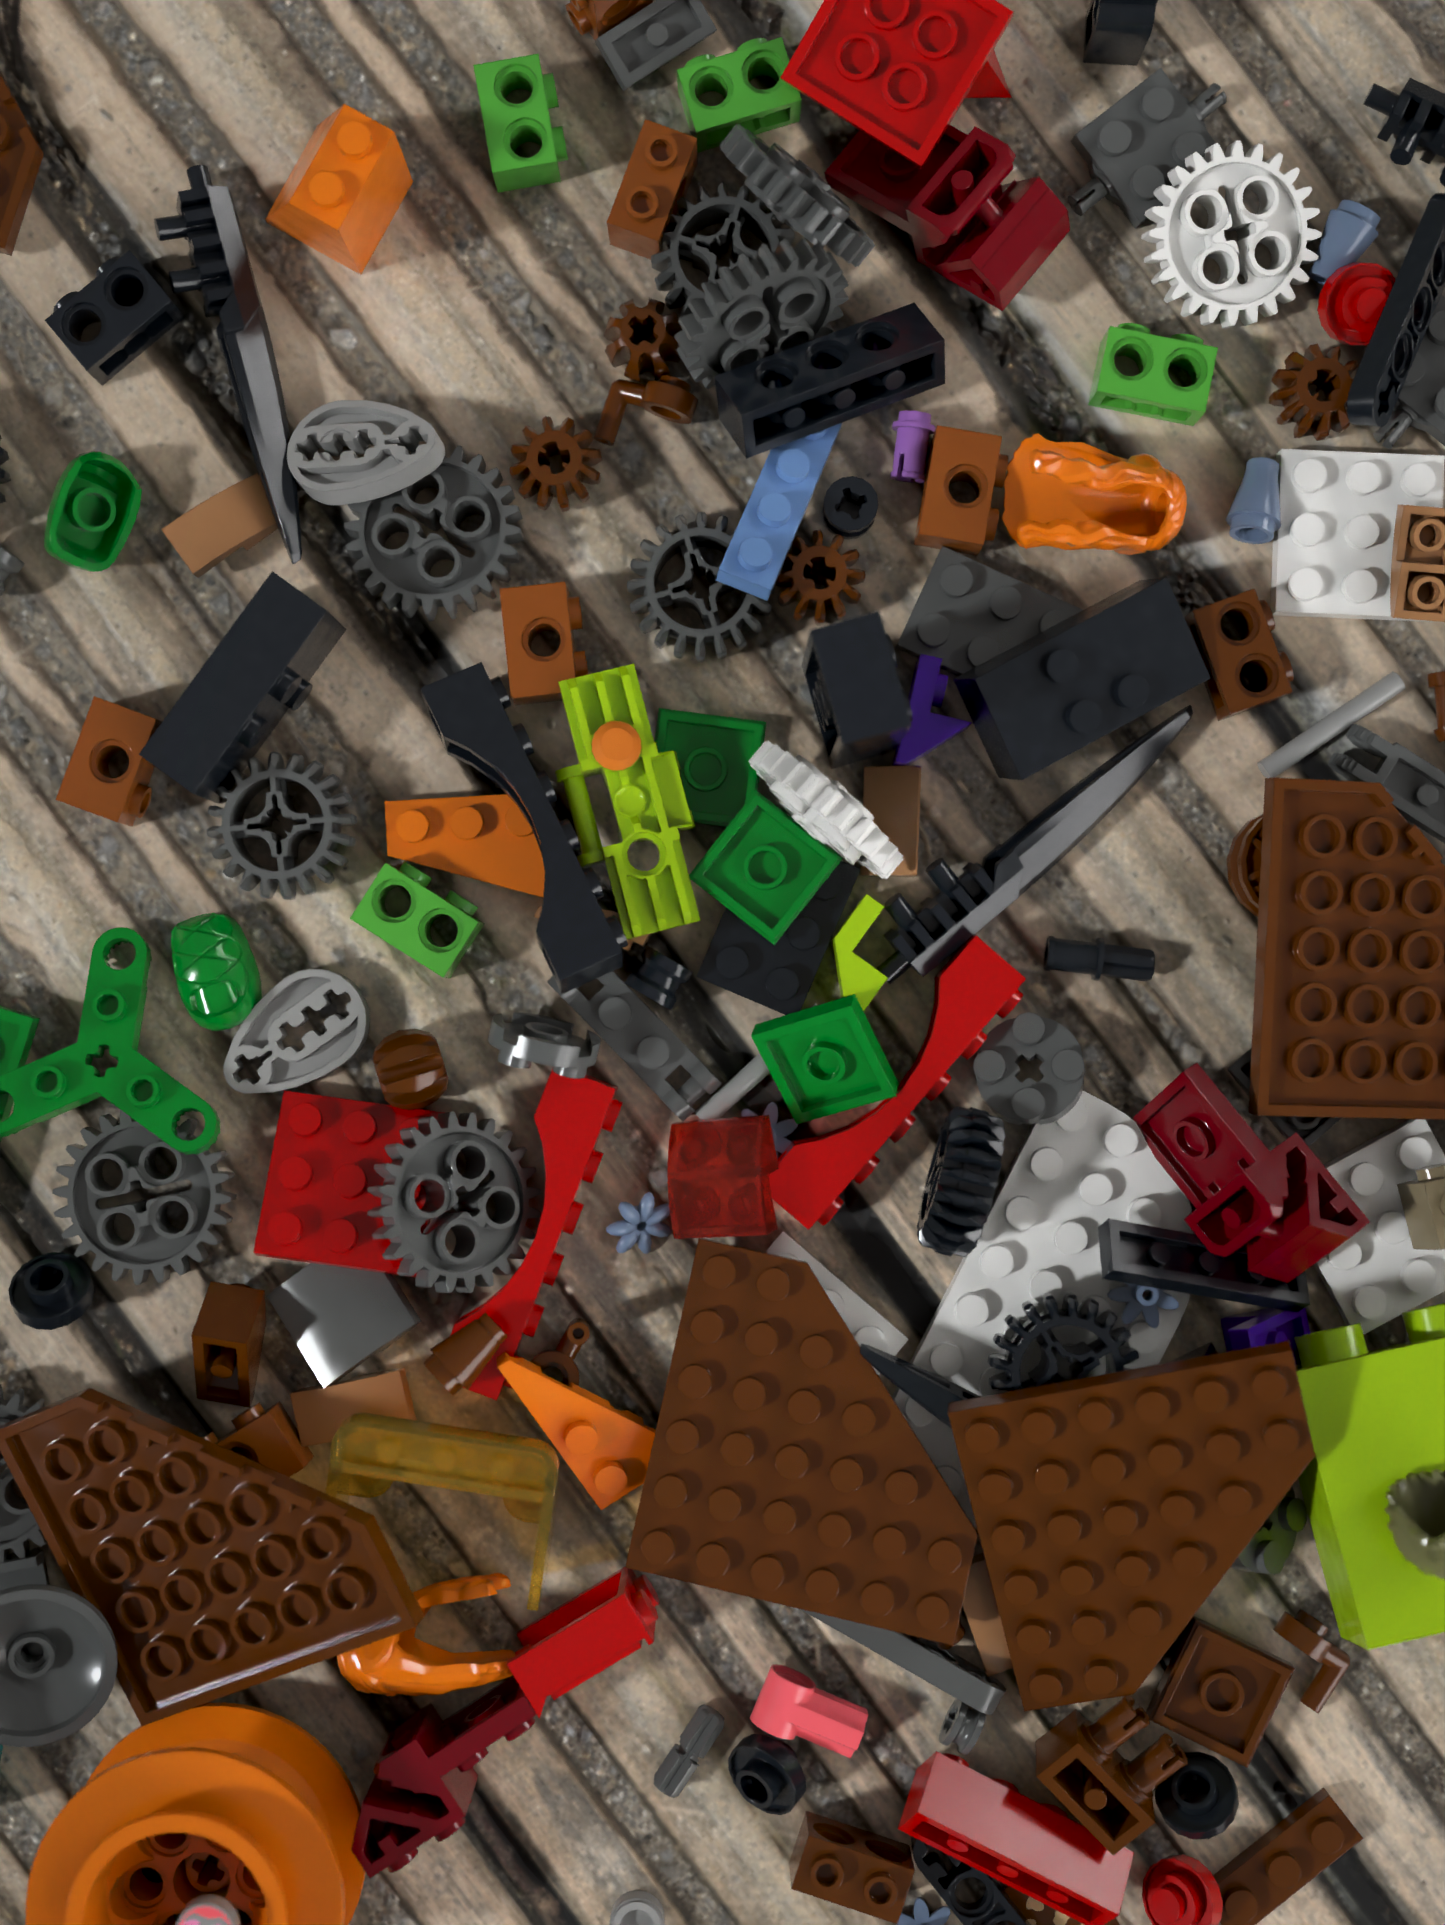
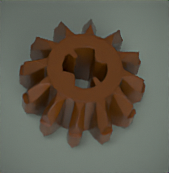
M1318 343L1310 345L1305 350L1304 356L1298 352H1292L1284 361L1286 369H1278L1273 374L1271 381L1279 389L1269 396L1268 404L1284 407L1285 410L1276 418L1277 424L1283 425L1290 419L1296 423L1293 430L1294 438H1301L1310 428L1316 441H1321L1329 435L1330 429L1337 433H1342L1350 426L1347 415V400L1354 379L1350 375L1358 367V360L1348 361L1345 365L1338 362L1341 356L1340 346L1333 347L1325 357ZM1312 384L1317 386L1316 394L1313 396L1308 389ZM1321 389L1326 397L1323 401L1317 400L1319 395L1317 392Z
M545 416L542 419L543 433L538 435L530 426H525L522 430L525 439L530 445L520 443L512 445V455L521 462L514 464L509 470L513 479L524 480L519 488L520 495L524 499L538 493V508L545 511L550 506L552 498L557 497L561 511L565 512L570 510L568 495L574 493L578 500L583 503L589 500V493L582 483L591 485L600 483V472L592 468V466L602 461L600 449L588 448L593 441V435L588 429L574 435L575 423L573 419L568 417L562 422L558 431L555 430L551 417ZM554 455H560L563 461L564 471L558 474H552L549 467V457Z
M814 530L811 540L812 546L809 548L801 537L795 536L791 545L795 555L787 554L782 566L787 571H780L775 582V586L789 587L778 596V603L781 607L788 606L796 600L799 602L793 616L795 620L801 621L809 608L815 610V624L822 626L825 622L826 608L830 609L834 617L841 620L846 616V609L841 600L850 604H858L861 594L850 585L863 583L865 571L849 568L859 559L860 554L857 549L849 550L842 555L839 554L844 541L843 536L837 534L832 539L830 547L823 546L822 531ZM820 567L822 568L823 575L825 577H832L833 582L827 579L824 589H815L814 581L812 579H804V574L810 577L812 568Z

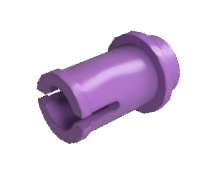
M910 410L900 411L898 421L892 423V429L897 431L893 468L890 474L892 480L913 483L915 479L917 483L925 482L924 473L929 435L935 432V426L931 424V414Z

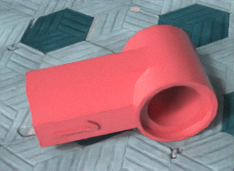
M773 1664L770 1667L750 1715V1720L757 1727L773 1736L792 1740L795 1736H798L851 1758L862 1740L869 1714L868 1710L862 1706L816 1688V1684L804 1674L783 1665Z

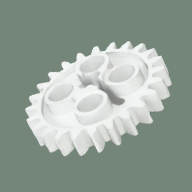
M1236 140L1227 146L1224 156L1220 145L1215 143L1205 149V160L1196 151L1185 158L1187 171L1180 166H1176L1167 173L1173 187L1163 184L1154 190L1153 194L1163 206H1154L1145 211V216L1157 223V227L1142 234L1141 239L1156 243V251L1143 259L1144 263H1160L1162 270L1153 277L1151 282L1153 285L1165 281L1169 282L1171 288L1164 298L1166 303L1180 297L1185 299L1181 309V316H1189L1200 308V324L1203 326L1213 323L1218 314L1222 329L1235 326L1238 315L1243 325L1247 326L1257 322L1258 311L1265 318L1278 313L1276 300L1283 304L1293 301L1296 297L1289 284L1299 286L1307 283L1310 279L1300 268V265L1309 264L1318 259V255L1307 249L1306 244L1322 237V232L1307 228V220L1318 215L1320 210L1313 207L1304 208L1302 201L1313 189L1311 186L1298 190L1295 189L1292 184L1296 180L1300 169L1296 167L1282 174L1279 169L1283 154L1280 152L1264 162L1262 161L1263 144L1253 146L1244 156L1242 143ZM1219 187L1225 189V198L1218 193ZM1245 188L1253 190L1259 198L1260 207L1257 214L1249 212L1244 206L1243 192ZM1193 202H1197L1206 208L1208 224L1205 229L1198 227L1192 221L1190 209ZM1236 230L1238 241H1226L1224 231ZM1258 242L1264 244L1271 253V264L1268 270L1262 268L1256 261L1255 248ZM1206 257L1213 258L1220 267V278L1217 284L1205 278L1203 262ZM1238 273L1245 278L1243 284H1240L1237 280Z
M765 741L748 761L750 766L756 771V774L767 782L766 784L769 786L770 791L780 800L779 804L812 838L819 840L824 845L827 844L850 864L854 865L857 861L873 874H877L882 879H887L904 860L898 848L888 840L889 838L873 822L874 816L840 782L825 776L802 756L797 755L794 758L788 751H783L777 744L773 745L770 741Z

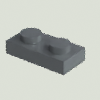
M656 0L598 37L595 43L620 87L625 91L714 34L717 28L701 0Z

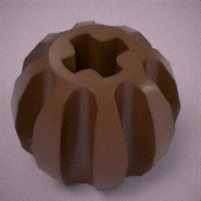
M649 298L648 305L639 308L635 306L634 299H631L619 307L623 316L622 319L610 317L604 337L613 343L606 347L605 352L613 367L627 364L624 372L626 378L640 382L642 373L649 371L653 372L656 381L662 375L670 373L665 363L666 361L679 363L681 360L676 350L680 346L675 339V334L683 329L678 322L679 318L675 312L662 315L665 304L661 301ZM651 334L654 335L653 344L645 340L641 341L638 345L635 344L634 337L637 335L643 339L648 338Z
M419 1029L398 1030L385 1037L375 1048L372 1058L384 1098L391 1106L404 1110L421 1109L437 1101L446 1091L449 1082L437 1040L429 1032Z

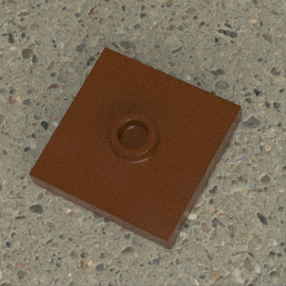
M1193 1616L1187 1624L1150 1701L1146 1714L1150 1721L1248 1768L1294 1673L1295 1667L1290 1662Z

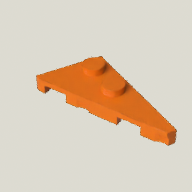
M506 1352L496 1357L497 1368L600 1510H603L644 1484L656 1430L645 1425L642 1417L628 1410L620 1411L615 1409L608 1400L572 1382L567 1386L543 1374L540 1366L524 1358H514Z

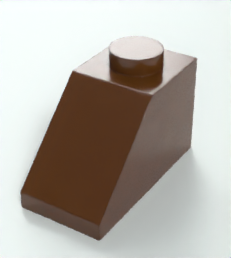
M210 1281L191 1334L197 1399L251 1407L266 1328L265 1290L254 1289L240 1283L225 1284Z

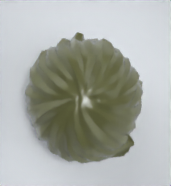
M1436 1468L1431 1473L1427 1471H1421L1419 1474L1409 1473L1406 1475V1478L1397 1479L1396 1482L1390 1485V1491L1386 1493L1389 1505L1385 1508V1511L1390 1515V1521L1387 1526L1392 1531L1397 1548L1407 1561L1416 1565L1427 1575L1445 1579V1471Z

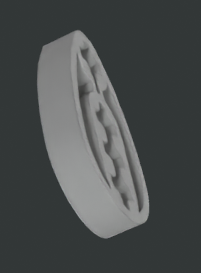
M339 400L316 408L297 425L287 447L288 467L294 478L311 498L327 505L361 503L390 495L411 486L435 471L443 462L445 456V445L431 423L409 410L387 403L368 400ZM425 441L426 444L419 445V442ZM373 444L375 446L373 448H368V445ZM345 446H348L351 450L342 452ZM323 448L325 452L319 453L318 449ZM416 450L415 454L410 455L409 451ZM364 454V457L359 458L357 455ZM340 455V459L337 461L332 458V456ZM313 457V460H311V461H308V460H307V458Z
M306 969L285 977L260 999L233 1037L223 1065V1074L227 1084L235 1091L243 1094L277 1092L313 1082L350 1062L363 1048L370 1029V1012L363 993L346 976L330 970ZM331 991L337 995L347 993L350 995L351 1001L346 1005L349 1015L345 1019L340 1014H334L326 1018L324 1025L327 1031L323 1035L318 1030H312L304 1034L301 1039L305 1047L302 1050L296 1046L286 1048L283 1045L282 1040L288 1035L284 1028L287 1023L292 1027H300L307 1023L309 1017L305 1011L309 1007L314 1011L326 1009L331 1004V1000L328 997ZM272 1052V1055L262 1062L263 1065L257 1070L261 1078L258 1082L253 1078L244 1080L240 1078L238 1072L244 1067L240 1060L243 1056L250 1060L265 1057Z

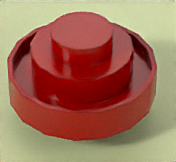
M1353 262L1338 268L1326 280L1319 294L1317 310L1321 326L1330 338L1346 345L1366 346L1369 344L1396 280L1390 270L1377 263Z
M1185 1854L1171 1855L1150 1866L1143 1879L1142 1898L1145 1912L1153 1925H1218L1220 1923L1223 1908L1220 1888L1211 1871L1199 1860Z

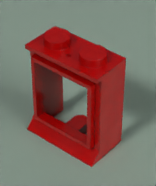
M623 1567L517 1631L516 1635L523 1647L515 1652V1657L508 1660L507 1666L539 1719L547 1696L551 1695L553 1700L559 1698L640 1649L643 1639L646 1640L648 1645L654 1642L656 1620H658L655 1606L659 1605L660 1601L654 1587L644 1574L637 1578L632 1569Z

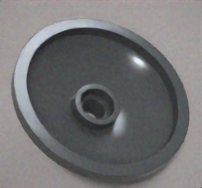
M43 1584L20 1585L0 1591L1 1745L33 1747L64 1739L88 1724L99 1713L109 1698L117 1674L118 1654L115 1637L102 1613L80 1595L64 1588ZM35 1642L43 1647L44 1652L37 1657L31 1656L24 1650L23 1646L27 1643Z

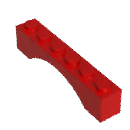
M977 935L968 939L934 977L933 1007L927 1033L914 1063L899 1082L897 1095L882 1100L875 1108L846 1126L820 1136L793 1140L757 1181L758 1187L808 1230L816 1221L822 1226L826 1225L844 1204V1200L839 1195L852 1180L860 1185L879 1164L880 1159L874 1154L889 1138L896 1143L911 1128L916 1120L911 1112L924 1097L930 1102L933 1101L948 1085L952 1077L946 1071L961 1055L965 1060H968L982 1046L988 1037L982 1031L983 1028L996 1014L1001 1019L1005 1018L1020 1002L1024 994L1018 988L1026 978Z
M552 1068L534 1115L542 1141L546 1170L544 1207L536 1237L522 1265L508 1283L485 1303L461 1316L451 1332V1335L456 1333L475 1319L478 1320L486 1312L508 1336L500 1344L499 1349L468 1389L470 1391L497 1401L504 1386L513 1389L497 1368L496 1357L506 1352L511 1357L524 1358L516 1355L523 1335L533 1338L545 1309L544 1306L536 1304L543 1283L552 1287L555 1283L564 1259V1255L555 1252L563 1232L573 1235L584 1204L575 1201L582 1180L593 1183L604 1154L594 1150L602 1129L612 1133L623 1105L622 1101L614 1099L618 1086L589 1075L581 1079L561 1076L553 1072Z

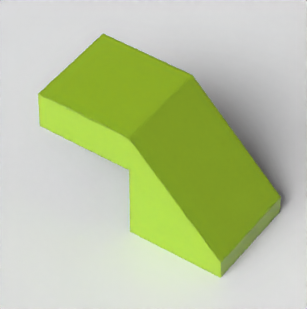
M868 894L862 897L832 939L841 998L855 994L863 1011L888 979L887 976L852 952L884 908L883 905Z

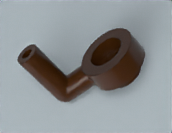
M662 375L659 381H648L646 385L618 379L610 387L593 439L605 445H614L627 404L642 407L649 413L671 422L690 424L698 404V399L690 393L692 388L690 384L673 376Z
M582 1318L573 1319L566 1328L556 1349L544 1350L536 1354L530 1362L540 1366L542 1372L548 1367H557L563 1374L561 1383L569 1386L572 1382L579 1386V1369L574 1360L582 1345L589 1339L590 1328L587 1321Z
M1302 1609L1299 1610L1295 1617L1285 1611L1273 1630L1317 1662L1323 1663L1300 1699L1303 1704L1319 1714L1348 1670L1350 1658L1346 1652L1324 1638L1329 1628Z

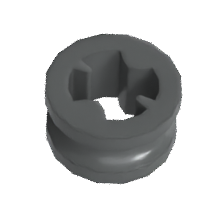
M956 1699L943 1721L939 1742L945 1746L953 1742L957 1745L959 1753L967 1755L975 1746L982 1732L986 1714L976 1709H971L967 1704Z

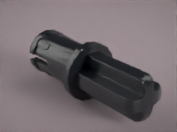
M1048 936L1044 951L1043 968L1045 971L1056 970L1089 974L1094 981H1099L1101 976L1149 981L1154 974L1155 955L1150 949L1105 944L1104 938H1097L1095 943Z

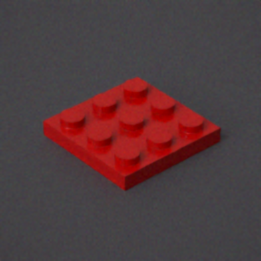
M824 0L780 78L789 86L923 169L1014 14L1012 10L996 0Z
M284 1090L253 1253L257 1256L399 1275L397 1272L403 1258L384 1259L382 1255L391 1244V1241L389 1239H373L372 1236L384 1223L382 1218H374L367 1214L368 1210L381 1205V1198L369 1193L368 1187L383 1185L385 1179L373 1168L375 1164L392 1163L393 1160L387 1154L384 1147L387 1144L394 1143L404 1145L400 1135L401 1129L415 1127L419 1130L418 1119L433 1116L437 1120L438 1114L445 1112L423 1109L404 1110L387 1104ZM419 1184L416 1187L414 1196L417 1206L422 1209L426 1201V1192L423 1186ZM431 1218L422 1224L420 1228L422 1234L429 1225Z

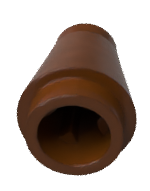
M485 1312L478 1320L475 1319L432 1347L430 1350L433 1354L423 1364L445 1389L454 1396L463 1387L467 1390L471 1387L499 1349L500 1344L508 1336Z

